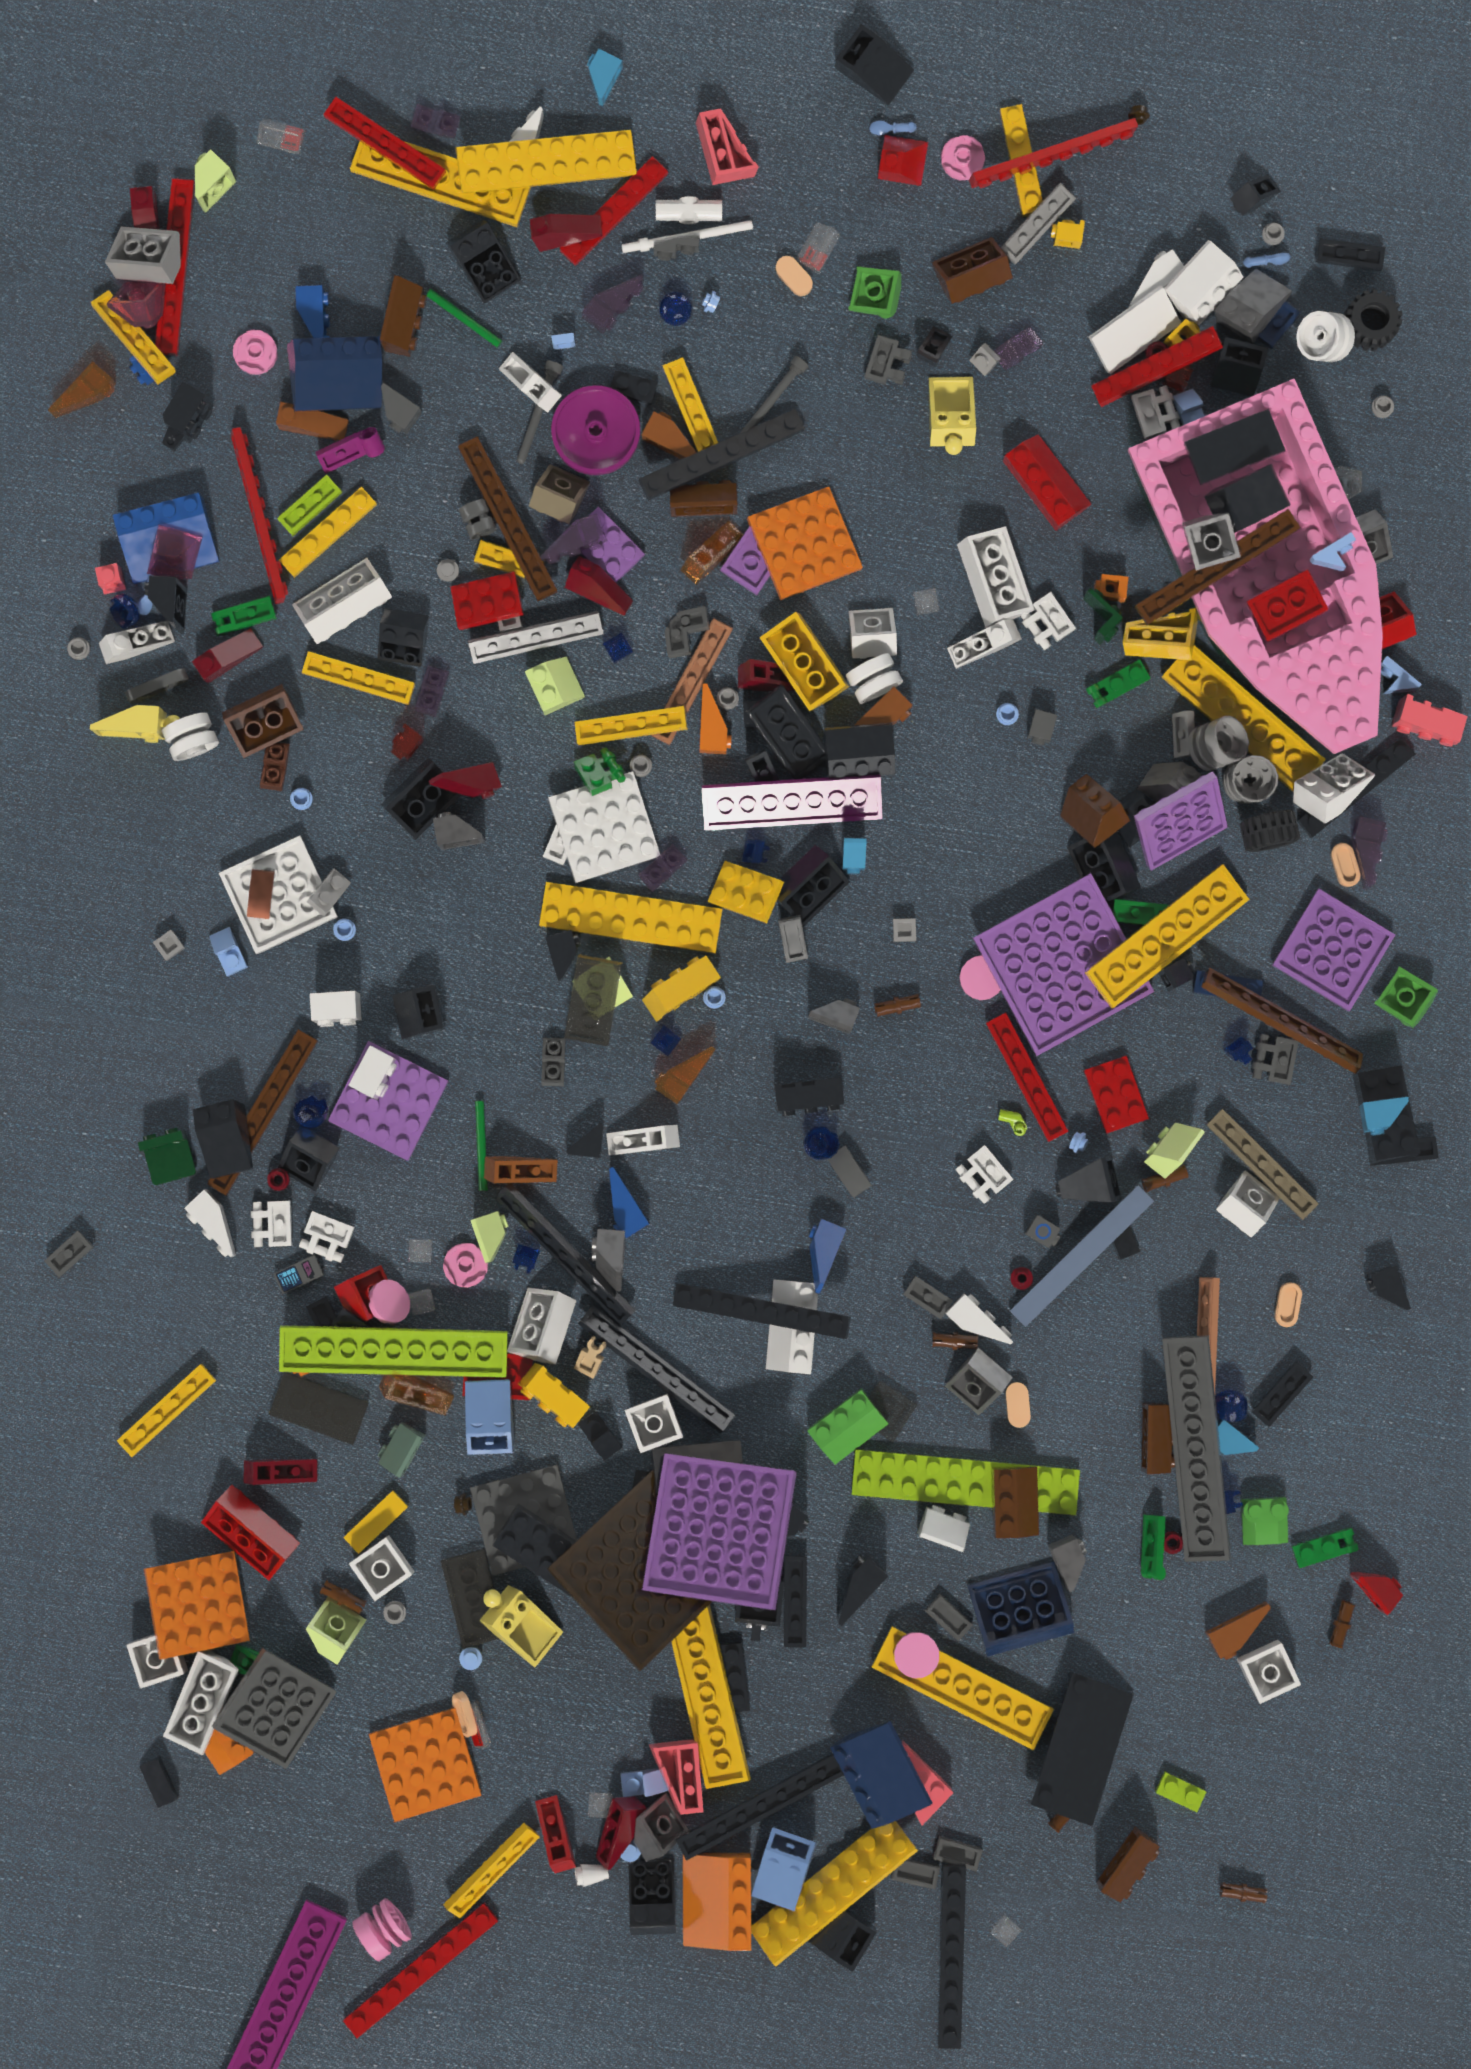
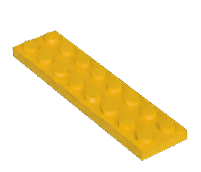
M631 130L456 147L462 194L631 177L637 173Z
M359 141L350 167L351 172L518 227L531 187L462 194L456 158L405 142L446 169L445 175L433 190Z
M1195 645L1192 660L1177 659L1163 674L1162 678L1211 721L1223 716L1236 718L1247 732L1249 740L1248 753L1251 756H1262L1270 760L1276 768L1278 779L1292 792H1294L1296 780L1320 767L1326 759Z
M1221 864L1088 969L1085 974L1108 1005L1114 1008L1249 901V898L1224 864Z
M546 882L539 926L716 954L722 909Z
M709 1605L671 1641L694 1740L698 1743L699 1762L706 1789L746 1782L751 1779Z
M891 1626L871 1666L872 1668L1032 1750L1035 1749L1054 1711L1052 1707L940 1650L937 1667L931 1674L923 1678L906 1676L898 1669L895 1663L894 1651L897 1642L907 1633Z
M897 1821L874 1829L871 1828L803 1884L795 1911L778 1905L751 1926L752 1935L774 1966L779 1965L918 1851Z

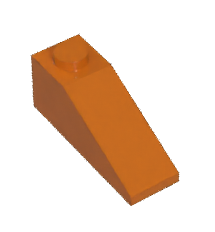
M703 683L700 753L726 754L727 748L731 749L732 735H727V727L708 684Z

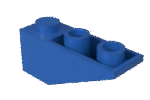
M322 285L295 286L296 309L312 337L330 338L326 334V328H330L329 314H326L325 307L329 306L328 292L324 291Z

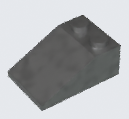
M1255 269L1232 289L1216 308V322L1253 344L1291 295L1292 290Z

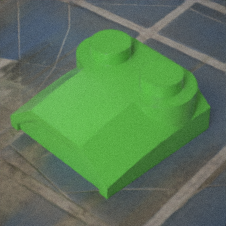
M857 267V275L848 310L874 314L884 319L892 317L898 306L901 291V273L894 270Z
M1399 966L1396 974L1374 1004L1399 1019L1402 1024L1414 1028L1432 1004L1438 989Z
M1286 1497L1240 1499L1243 1545L1288 1543L1287 1515L1289 1509Z

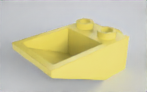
M929 377L930 446H945L946 451L951 455L960 453L963 446H975L976 417L973 377Z
M135 705L91 724L90 730L98 736L145 739V742L158 743L159 739L165 740L162 729L180 718L176 715L167 717V713L159 706Z
M508 1585L501 1594L495 1589H490L483 1596L485 1605L490 1608L480 1621L529 1664L536 1667L563 1631L527 1596L512 1586Z

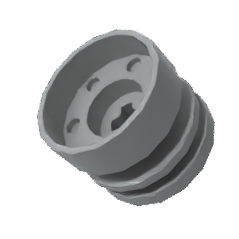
M1223 716L1193 729L1189 735L1188 747L1193 761L1201 769L1214 771L1243 759L1248 752L1249 740L1246 730L1236 718Z
M1252 755L1244 757L1240 761L1228 765L1223 774L1225 793L1231 800L1240 804H1251L1266 800L1274 793L1278 785V774L1275 766L1270 760L1262 756ZM1244 778H1250L1251 782L1244 783Z

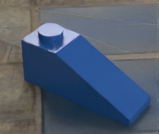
M612 1167L609 1169L614 1220L616 1221V1224L613 1226L615 1230L625 1231V1237L628 1238L647 1226L649 1222L615 1168Z
M821 1219L818 1226L813 1225L809 1235L812 1238L809 1248L815 1292L820 1294L846 1231L845 1228Z

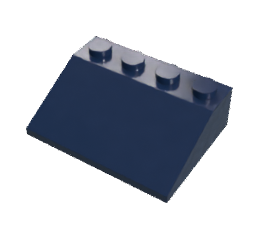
M380 336L292 339L287 344L294 411L376 409L382 407V352Z
M1054 1561L967 1585L987 1657L1074 1633L1073 1620Z
M891 1721L846 1735L830 1747L872 1829L892 1823L933 1804Z

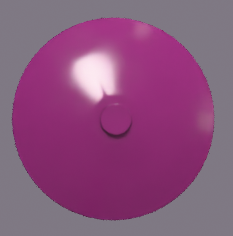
M605 386L583 387L566 396L557 407L551 426L553 444L560 458L572 469L588 475L609 474L623 467L634 455L640 440L639 417L632 403L620 392Z

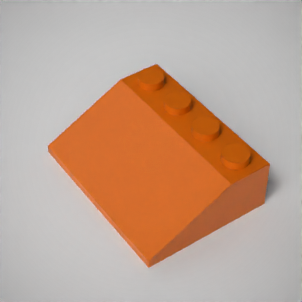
M700 1853L687 1861L683 1855V1946L727 1951H751V1853Z

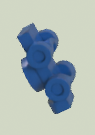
M132 356L129 359L132 365L129 367L134 374L136 372L140 374L136 378L141 385L146 383L148 386L154 382L137 359Z

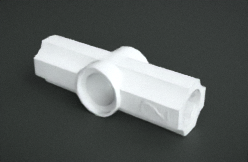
M690 196L682 197L679 200H656V221H679L683 224H696L699 221H722V200H699L696 197Z

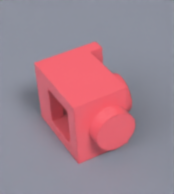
M117 563L95 568L98 585L103 589L104 594L126 590L122 568Z

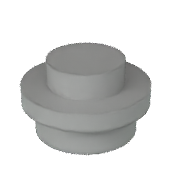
M1269 223L1262 231V238L1269 245H1277L1284 238V229L1278 223Z
M1379 396L1372 402L1371 409L1375 416L1386 418L1392 414L1394 403L1387 396Z
M445 559L438 564L437 574L441 580L450 582L457 578L459 567L455 561Z
M77 637L69 642L67 650L72 658L82 660L89 655L90 645L84 638Z
M725 687L718 692L717 703L721 708L730 710L738 704L739 696L735 689Z
M636 755L630 761V770L634 772L635 776L644 777L651 772L652 763L647 756Z
M398 1601L389 1602L383 1611L384 1618L391 1624L402 1622L406 1616L405 1606Z

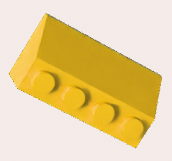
M793 613L760 637L809 711L828 702L850 687L800 613Z

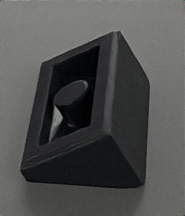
M1130 1225L1112 1242L1119 1260L1140 1252Z
M161 1757L139 1766L158 1808L179 1798Z

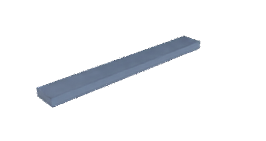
M1138 1185L1035 1285L1010 1312L1026 1327L1131 1225L1154 1200Z

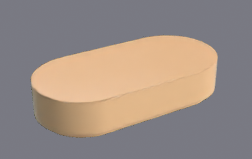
M790 256L780 258L776 264V273L795 295L806 296L812 290L813 282L808 273L794 258Z
M1339 843L1331 850V860L1338 882L1342 886L1351 887L1359 882L1360 870L1353 848L1347 843Z
M1287 1282L1279 1288L1274 1317L1280 1326L1290 1327L1298 1320L1302 1290L1296 1283Z
M1014 1382L1008 1385L1005 1391L1007 1417L1010 1424L1021 1428L1026 1426L1031 1418L1029 1394L1025 1385Z
M463 1691L453 1694L452 1704L456 1708L463 1735L467 1738L476 1735L477 1725L467 1695Z

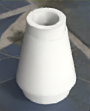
M580 1864V1867L575 1868L577 1886L583 1885L585 1887L604 1879H609L608 1870L603 1865Z

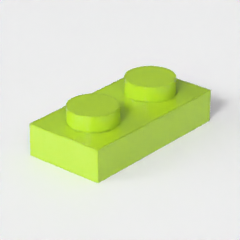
M1164 1771L1155 1793L1198 1812L1206 1791Z

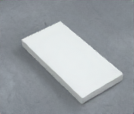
M1159 286L1091 334L1089 339L1106 372L1112 374L1147 349L1149 344L1158 341L1179 326L1181 321L1164 288Z

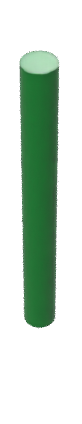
M430 289L428 291L427 297L495 347L498 348L501 345L502 340L434 290Z
M475 1101L479 1191H487V1180L484 1179L486 1156L484 1101Z

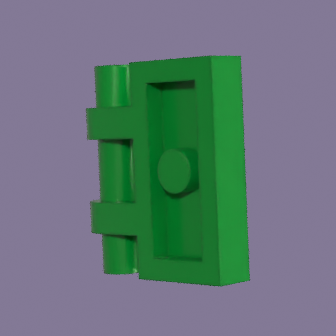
M607 747L601 749V758L597 759L593 753L573 761L576 771L592 796L612 789L611 781L617 779L619 783H623L626 780L624 769L621 765L617 764L614 753L609 751ZM609 766L610 770L605 772L603 768Z

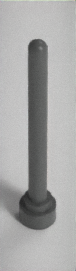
M796 355L790 361V370L740 433L756 427L796 375L804 374L809 367L804 360Z
M546 361L544 367L545 380L551 386L554 379L561 375L563 366L553 361ZM537 404L517 457L519 464H524L543 413V409Z

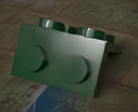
M1089 588L1083 598L1084 601L1107 621L1099 629L1094 640L1099 645L1104 641L1109 643L1119 630L1118 626L1123 619L1121 616L1122 612L1115 605L1112 604L1110 606L1104 600L1105 596L1099 590Z
M178 1128L165 1130V1135L156 1137V1134L143 1137V1141L138 1142L139 1150L145 1154L154 1185H161L195 1175L196 1167L186 1131H178Z

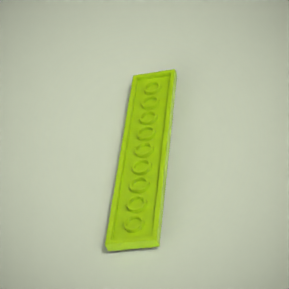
M281 1325L279 1372L506 1377L508 1331Z
M855 1449L851 1495L993 1508L992 1468L1037 1467L1038 1512L1076 1515L1080 1470Z

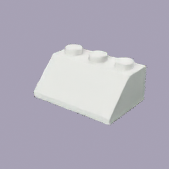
M1208 240L1168 283L1164 290L1182 318H1187L1189 321L1200 325L1242 280L1243 275L1235 262L1213 242Z
M527 1288L507 1352L542 1363L556 1364L576 1300L559 1291Z

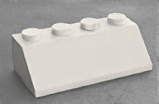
M1006 526L967 536L957 544L985 628L1004 619H1015L1034 611Z
M365 558L298 600L292 606L316 644L329 639L331 635L340 629L348 627L356 619L364 617L372 609L383 605L392 596L368 558Z
M773 1280L772 1302L817 1310L818 1293L815 1292L814 1283ZM770 1325L766 1369L811 1374L815 1333Z
M209 1650L197 1652L163 1737L204 1755L214 1731L212 1724L223 1709L239 1669L228 1659Z

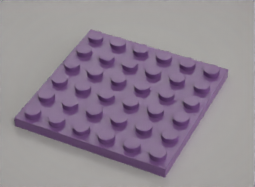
M1092 874L1086 875L973 937L976 946L1036 1056L1154 992L1148 980L1121 1003L1111 1008L1085 974L1088 969L1126 940Z
M664 1454L642 1590L775 1610L797 1472Z

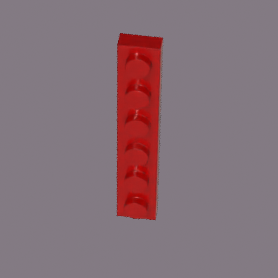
M337 97L334 98L323 114L326 119L433 190L446 173V169Z
M652 156L594 214L601 217L603 236L560 247V252L576 266L668 175V171Z
M1214 326L1091 386L1099 405L1103 407L1222 349L1223 346Z
M1004 1013L985 1023L1047 1142L1067 1133L1068 1130L1007 1014Z

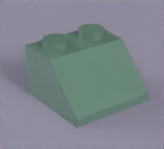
M401 1422L399 1426L395 1424L389 1434V1437L392 1438L388 1446L384 1444L378 1454V1457L381 1458L378 1463L395 1476L402 1477L426 1435L404 1422Z

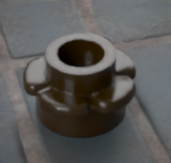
M1136 105L1130 108L1128 117L1129 120L1135 118L1137 124L1142 125L1149 119L1150 114L1147 107Z
M465 1493L455 1496V1512L457 1514L463 1513L465 1516L472 1509V1500Z

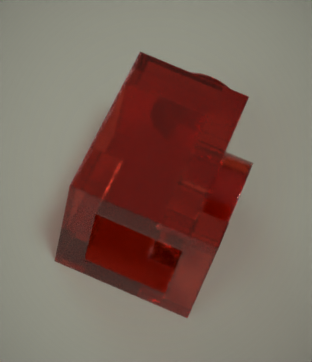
M1191 364L1166 375L1163 384L1184 392L1193 369L1189 368Z
M404 723L402 727L405 731L403 733L399 732L392 741L394 743L393 749L390 752L400 760L403 757L409 760L422 744L424 738Z

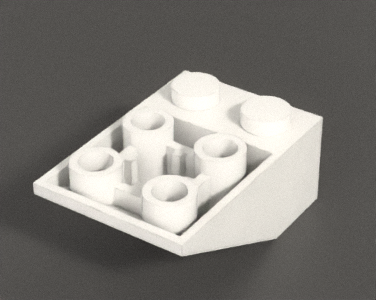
M1341 753L1295 781L1293 803L1323 823H1327L1340 815L1375 777V774Z

